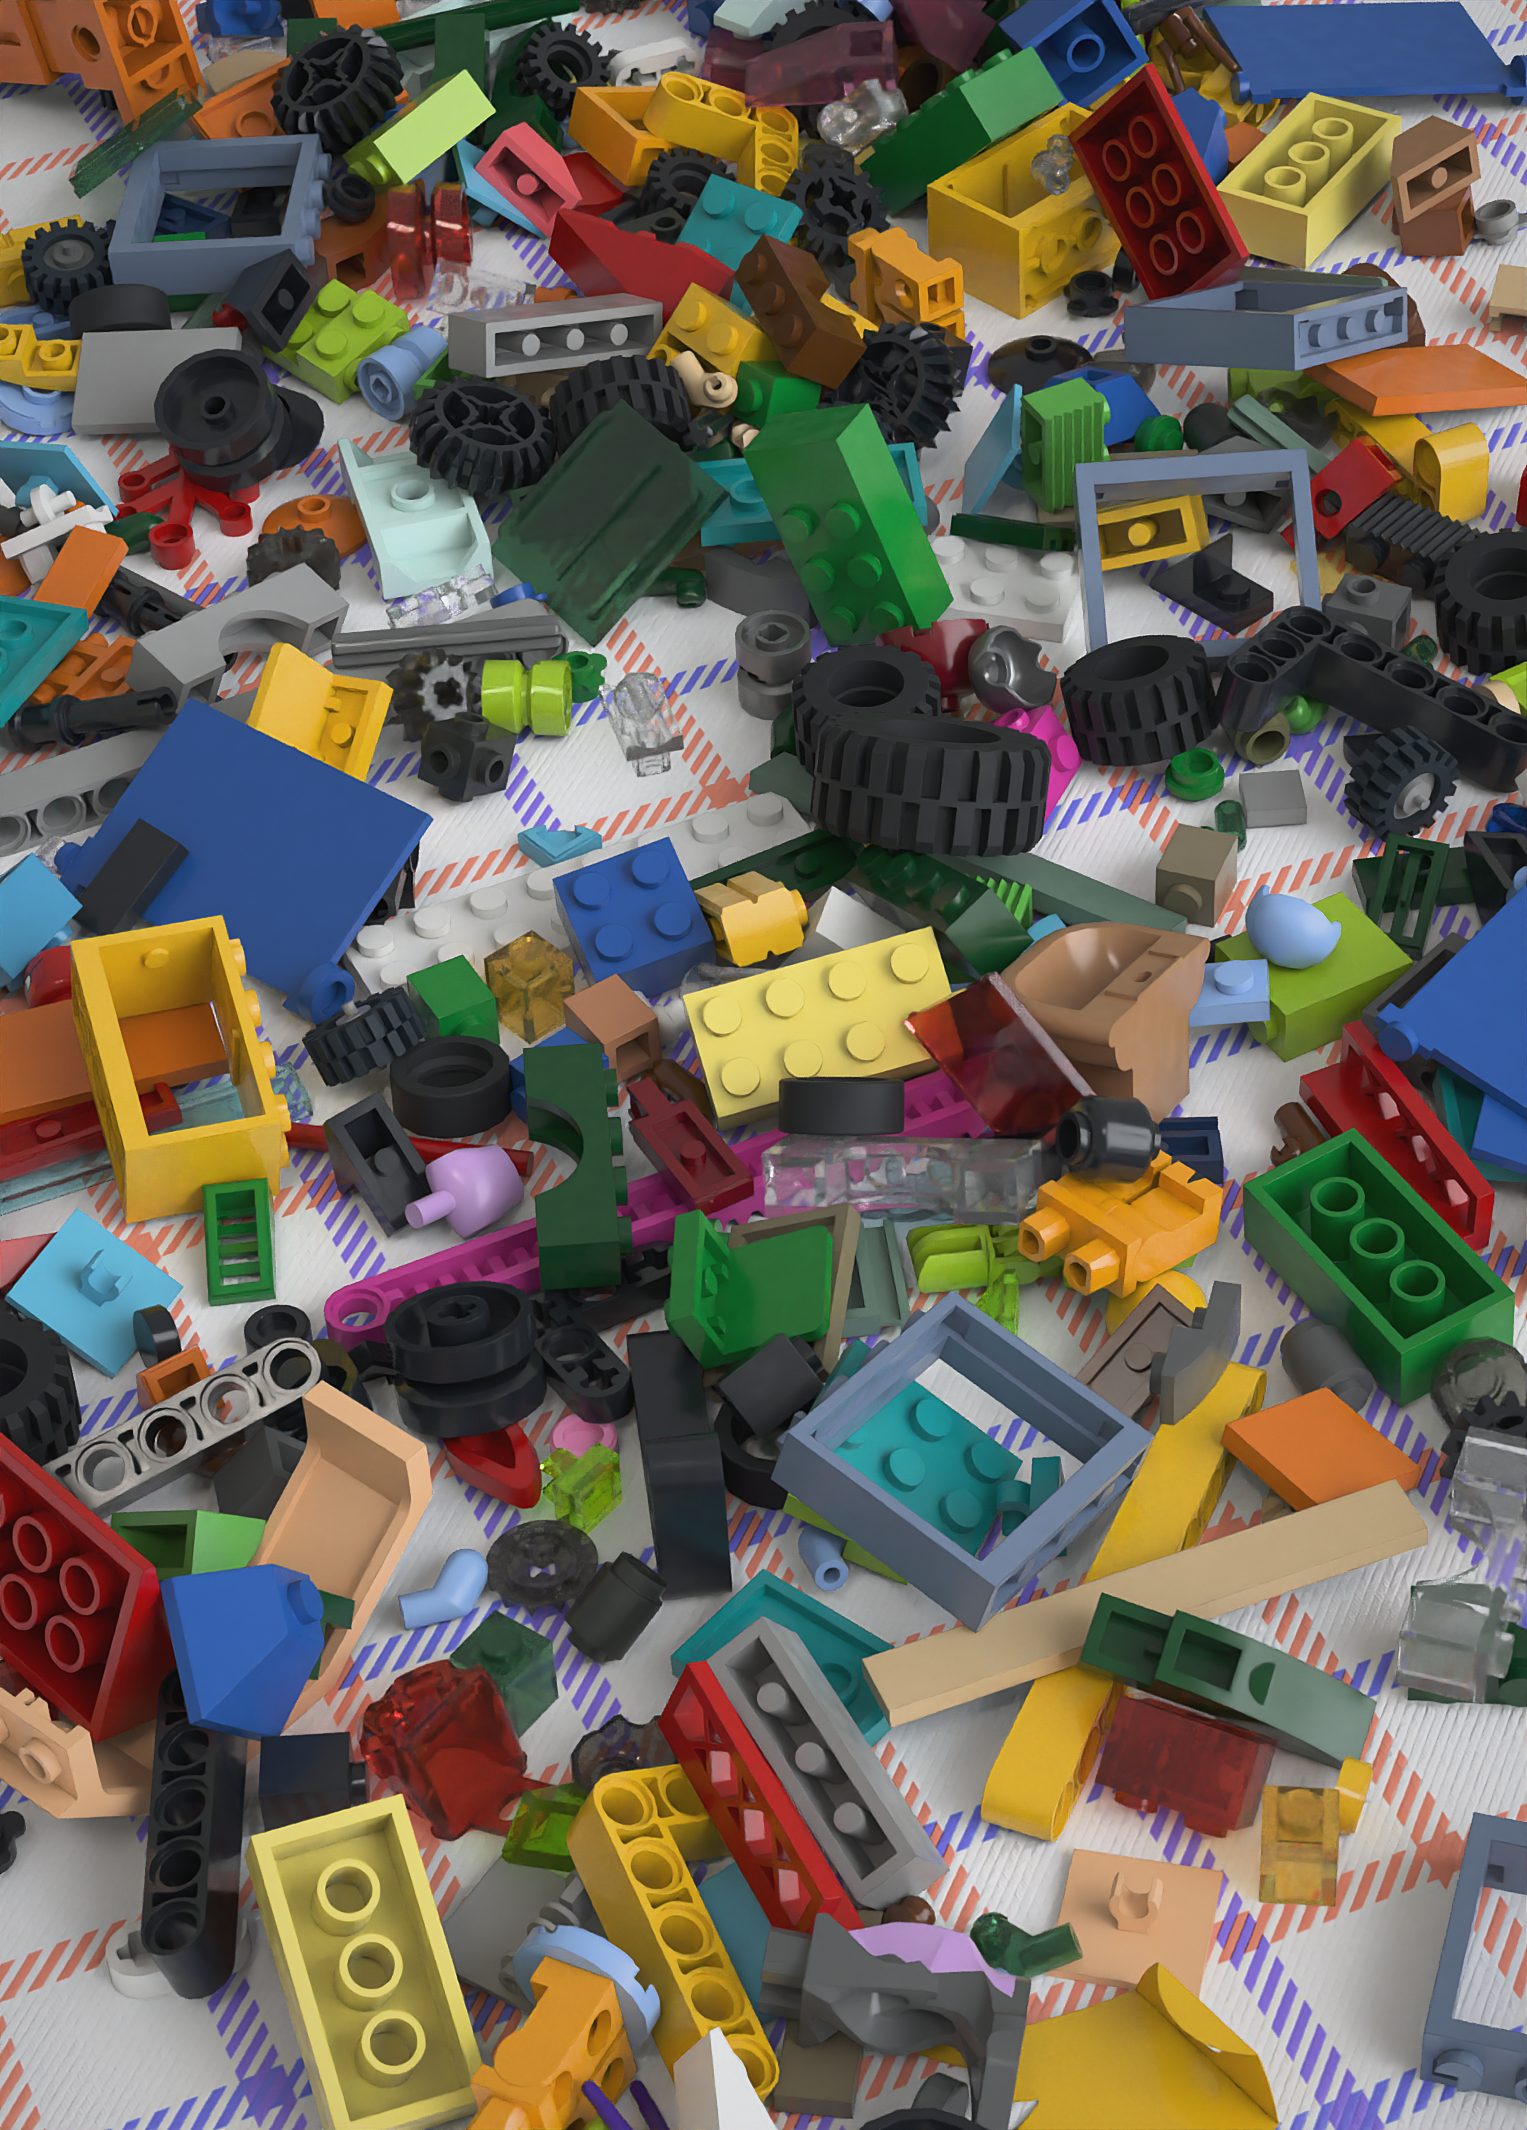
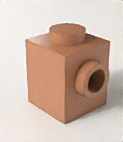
M617 974L586 987L575 995L563 1000L566 1026L589 1043H601L602 1052L609 1058V1069L616 1068L617 1084L653 1066L654 1061L662 1059L658 1017Z

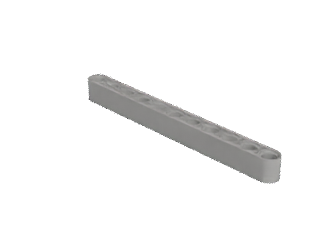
M528 598L517 600L452 623L550 614L537 600ZM560 628L561 645L557 649L338 668L334 666V663L323 667L336 675L382 681L394 689L382 725L383 728L481 694L482 674L486 660H519L525 670H530L537 661L551 660L558 654H567L569 641L567 635ZM258 688L207 706L245 724L250 716ZM160 724L141 727L0 775V857L10 856L103 824L170 725Z

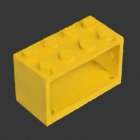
M1069 102L927 185L929 257L937 262L951 257L962 265L963 292L1018 320H1022L1063 295L1064 286L1070 283L1071 278L1075 274L1083 271H1102L1115 263L1121 243L1067 137L1092 115V112Z
M223 915L70 941L72 1017L126 1224L203 1210V1185L267 1178L272 1195H280V1169L290 1166L289 1150L284 1132L291 1131L290 1113L284 1093L275 1095L273 1093L270 1079L276 1078V1067L272 1047L268 1040L258 1041L255 1028L261 1026V1015L257 995L254 989L244 990L240 978V976L246 975L243 947L240 944L239 938L229 939ZM212 1002L230 1064L232 1086H236L244 1118L149 1136L118 1019Z

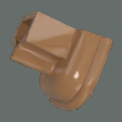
M1110 921L1080 923L1057 929L1036 941L1001 972L991 988L994 1008L999 1015L1008 1021L1009 1028L1016 1039L1025 1046L1051 1057L1066 1059L1067 1093L1074 1091V1102L1086 1095L1134 1097L1139 1099L1148 1108L1153 1121L1159 1124L1190 1093L1189 1015L1197 1003L1202 990L1205 962L1210 953V940L1206 937L1143 925Z

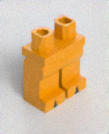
M899 226L882 233L869 227L848 237V255L856 260V276L850 284L851 300L858 305L859 315L876 325L878 329L883 321L889 324L893 323L896 326L901 321L914 325L919 321L931 322L944 327L947 331L965 341L964 312L959 309L964 307L963 271L960 263L951 257L939 262L917 249V242L907 237V232Z
M1160 1150L1157 1158L1151 1161L1145 1175L1131 1184L1082 1182L1069 1172L1057 1182L1050 1180L1038 1187L1036 1212L1020 1222L1017 1247L1019 1253L1036 1264L1053 1255L1064 1261L1063 1275L1067 1279L1068 1285L1085 1296L1104 1287L1123 1299L1136 1291L1137 1281L1144 1282L1150 1280L1217 1242L1223 1189L1179 1161L1171 1165L1172 1157Z
M544 1956L530 1978L536 2007L522 2029L506 2036L498 2045L494 2055V2067L482 2063L470 2080L478 2112L466 2130H582L598 2115L596 2109L581 2090L583 2082L587 2080L594 2081L607 2099L614 2106L616 2105L637 2073V2068L627 2031L622 2028L624 2020L612 1979Z

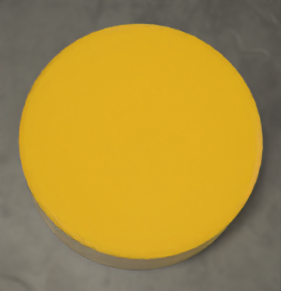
M1349 1756L1345 1757L1324 1828L1348 1836L1351 1833L1355 1834L1374 1772V1768H1371V1763Z

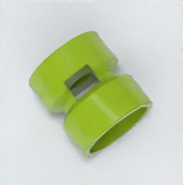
M486 660L482 674V716L489 719L491 723L520 735L525 725H529L534 735L568 736L572 719V676L569 661L541 660L537 661L530 670H525L519 660Z

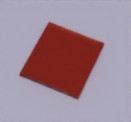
M996 971L991 974H985L981 979L919 1011L911 1012L903 1022L993 1132L1058 1123L1061 1115L1069 1111L1071 1105L1079 1098L1086 1095L1097 1096Z

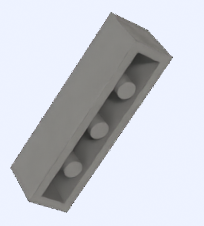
M619 293L448 313L449 368L484 378L586 366L588 365L587 363L598 359L603 361L610 359L611 356L618 355L623 357L645 355L647 357L662 332L663 302Z
M761 1616L706 1660L731 1704L858 1903L885 1913L890 1905H899L909 1895L918 1896L950 1871L797 1633Z

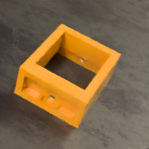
M657 86L577 87L567 134L625 186L644 185L650 165L654 159L657 160L660 153L665 151L670 156L672 149L680 148L683 155L687 154L688 147L659 138L652 134L644 125L643 116ZM697 151V157L704 158L705 153ZM715 156L712 161L714 165L716 164L717 157Z

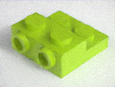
M334 278L320 290L283 351L274 354L263 344L262 347L266 357L341 405L354 392L361 390L357 378L358 363L380 348L391 345L397 338L409 332L410 326L405 311L371 289L359 295Z

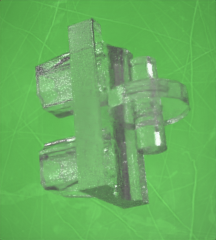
M878 79L867 80L840 102H833L825 106L818 114L817 128L821 137L829 145L838 148L836 155L839 163L852 161L894 127L893 125L909 116V112L902 91L899 88L882 91Z
M631 672L625 675L617 686L609 683L599 685L600 702L627 762H632L637 777L668 772L671 769L670 752L684 749V741L680 727L665 697L663 685L655 673Z

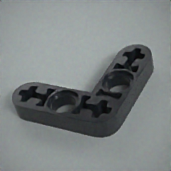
M652 1241L633 1248V1256L620 1257L622 1282L620 1285L541 1290L540 1288L527 1294L533 1305L538 1332L534 1346H536L542 1358L546 1382L574 1414L585 1422L605 1424L617 1421L627 1415L634 1406L633 1387L627 1366L597 1333L659 1307L665 1303L666 1299L670 1298L671 1271L668 1264V1249L674 1245L672 1242ZM597 1295H612L609 1298L602 1299L599 1301L586 1300L590 1297ZM552 1328L548 1333L545 1332V1329ZM571 1353L585 1354L573 1360H556L561 1356ZM596 1380L595 1386H589L590 1383Z

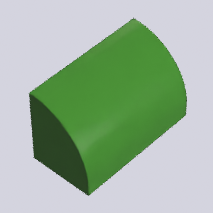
M204 1510L112 1512L110 1528L155 1566L158 1580H166L177 1576L246 1567L261 1543L266 1520Z

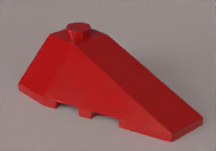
M562 208L556 213L548 254L586 297L626 293L663 302L662 331L692 282L730 301L735 282L733 276L735 271L696 245L682 241L676 245L656 240L654 233L640 230L636 234L617 229L612 221L567 208Z

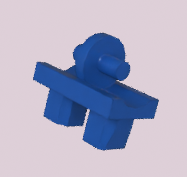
M206 0V2L195 6L197 26L200 34H211L212 38L277 39L284 36L283 27L277 17L280 15L282 7L277 0Z

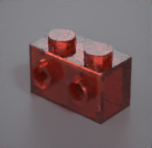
M1141 1692L1121 1695L1094 1782L1116 1789L1114 1801L1126 1807L1147 1813H1157L1158 1806L1161 1805L1184 1813L1183 1825L1187 1828L1209 1836L1226 1838L1228 1829L1237 1831L1253 1826L1278 1739Z

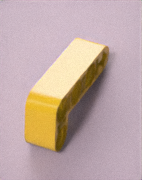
M1343 398L1329 401L1326 404L1324 413L1327 430L1331 439L1342 451L1357 437L1370 436L1406 476L1402 482L1391 490L1395 497L1401 494L1404 500L1410 498L1414 505L1420 502L1423 509L1430 507L1433 513L1439 511L1442 517L1449 515L1452 521L1458 519L1460 523L1481 517L1485 513L1489 473V448L1483 432L1477 425L1472 422L1465 423L1433 434L1413 414L1372 417Z

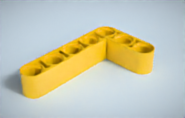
M673 71L662 75L643 116L646 128L655 136L666 141L737 163V183L779 198L792 172L798 169V122L795 116L778 104L684 73ZM798 237L791 238L788 244L798 248Z
M680 1764L618 1772L603 1776L595 1784L567 1828L565 1840L570 1856L609 1942L625 1952L640 1969L634 1979L642 1986L643 1990L646 1992L650 1984H652L658 1993L661 2016L650 2033L674 2086L673 2064L710 2030L719 2027L733 2053L744 2064L748 2079L763 2103L778 2082L780 2070L777 2058L685 1864L688 1861L731 1855Z

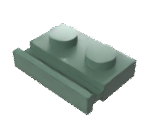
M893 1218L883 1219V1226L864 1228V1223L861 1221L842 1338L881 1334V1327L900 1325L902 1331L905 1323L911 1316Z

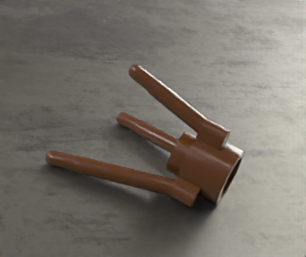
M1186 6L1176 11L1159 26L1158 31L1164 40L1159 42L1156 48L1165 60L1176 95L1185 91L1186 87L1175 55L1181 54L1184 60H1188L1206 49L1219 65L1222 63L1230 72L1237 71V64L1207 32L1191 6Z

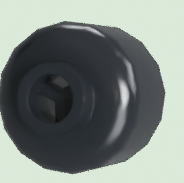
M1086 1095L1075 1101L1069 1111L1061 1115L1055 1132L1056 1152L1059 1160L1064 1165H1067L1068 1170L1079 1181L1131 1184L1143 1177L1151 1161L1157 1158L1161 1148V1132L1158 1124L1153 1121L1148 1108L1137 1098Z

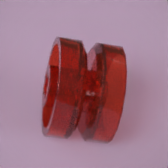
M437 182L431 192L430 215H427L424 194L417 183L390 184L388 190V243L392 284L396 299H423L429 288L430 265H433L436 287L443 298L469 297L471 293V263H473L474 245L472 220L468 212L464 182Z

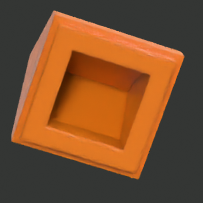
M193 1345L136 1374L138 1405L143 1411L212 1375L199 1345ZM222 1397L217 1404L216 1411L226 1406Z

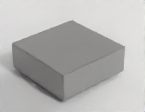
M1299 770L1239 774V794L1246 828L1307 824V804Z

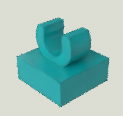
M1060 1456L1032 1458L1031 1485L1019 1480H1008L998 1484L997 1510L1003 1511L1002 1534L1004 1536L1011 1534L1065 1483ZM1067 1547L1056 1557L1067 1556Z

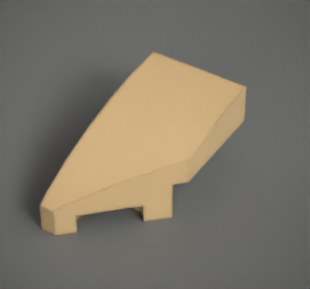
M246 49L225 57L202 71L214 93L218 95L286 59L287 56Z

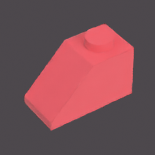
M525 122L504 130L474 168L548 238L552 236L557 211L562 208L574 210L582 200L562 156Z

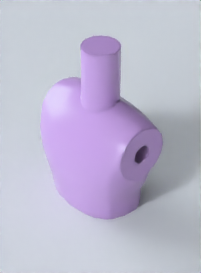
M488 1144L478 1148L457 1149L436 1159L425 1167L427 1181L432 1194L408 1204L405 1209V1215L410 1225L417 1229L446 1217L454 1231L465 1240L498 1223L508 1211L518 1206L524 1198L523 1184L510 1157L497 1144Z

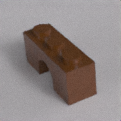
M763 233L752 250L744 255L739 268L733 276L785 369L837 390L867 347L849 316L837 312L819 301L829 288L830 283L813 254Z

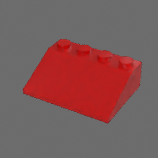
M1154 64L1146 65L1067 137L1149 300L1153 301L1235 282L1238 280L1250 254Z
M0 1432V1656L71 1721L89 1731L90 1738L96 1743L156 1719L158 1693L161 1683L166 1675L177 1666L155 1566Z

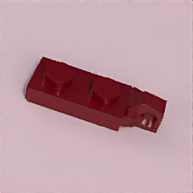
M650 1077L626 1086V1091L630 1095L631 1107L628 1109V1114L632 1118L628 1124L634 1142L690 1212L700 1209L707 1216L755 1196L752 1174L690 1098L671 1104Z

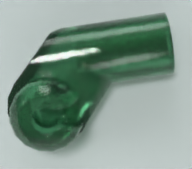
M988 1912L976 1919L969 1934V1937L975 1943L989 1967L993 1969L999 1967L1010 1975L1028 1979L1083 1958L1081 1945L1070 1922L1032 1936L1007 1921L1008 1917L1002 1913Z

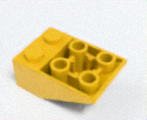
M693 282L646 357L648 360L658 358L665 361L666 366H669V363L677 355L691 351L705 373L723 372L732 376L735 381L737 380L740 361H781L758 321L733 303ZM687 396L692 420L709 409L694 406ZM731 405L720 409L721 414L730 411ZM734 416V422H736L740 418Z

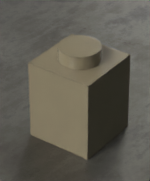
M1179 823L1156 867L1155 904L1187 917V922L1214 928L1237 883L1238 836Z

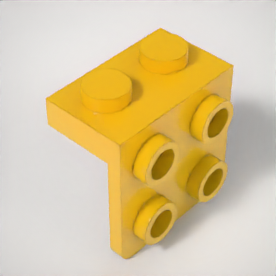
M276 642L272 646L268 660L263 666L261 682L250 716L245 724L365 782L394 689L382 681L333 674L291 644Z

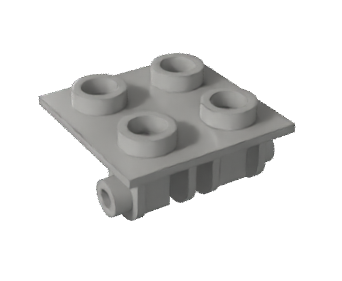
M505 1849L442 1926L457 1978L530 2015L535 2006L526 1998L516 1982L512 1960L533 1928L544 1925L546 1933H553L557 1925L577 1926L609 1942L578 1871L572 1870L564 1878Z

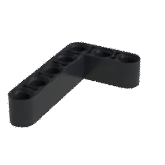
M1292 606L1285 609L1231 654L1226 662L1213 703L1212 714L1220 724L1229 729L1240 732L1256 731L1262 728L1302 692H1305L1389 737L1393 729L1401 728L1405 731L1407 726H1414L1417 730L1423 731L1456 759L1458 764L1455 767L1459 770V774L1493 791L1510 793L1519 790L1515 778L1527 768L1526 717L1322 611L1307 606Z
M669 1330L626 1335L628 1360L635 1399L634 1406L657 1573L668 1586L662 1593L661 1600L732 1592L721 1450L718 1432H710L700 1362L683 1340L675 1338Z

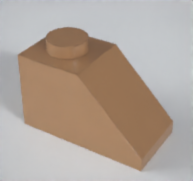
M1432 115L1394 137L1390 178L1397 221L1405 224L1481 178L1474 131Z

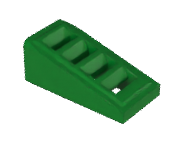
M260 1178L203 1185L207 1286L210 1307L276 1299L274 1203L268 1179ZM256 1216V1222L223 1226V1220ZM257 1235V1241L223 1245V1239ZM258 1254L259 1261L224 1265L225 1258ZM260 1275V1281L224 1285V1278Z

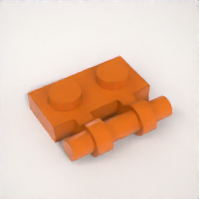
M97 632L91 633L84 641L79 640L63 658L64 661L51 671L26 701L39 705L51 703L55 697L65 694L73 695L83 701L134 693L135 691L125 681L133 657L132 648L137 640L120 635L109 646L108 641L102 634Z

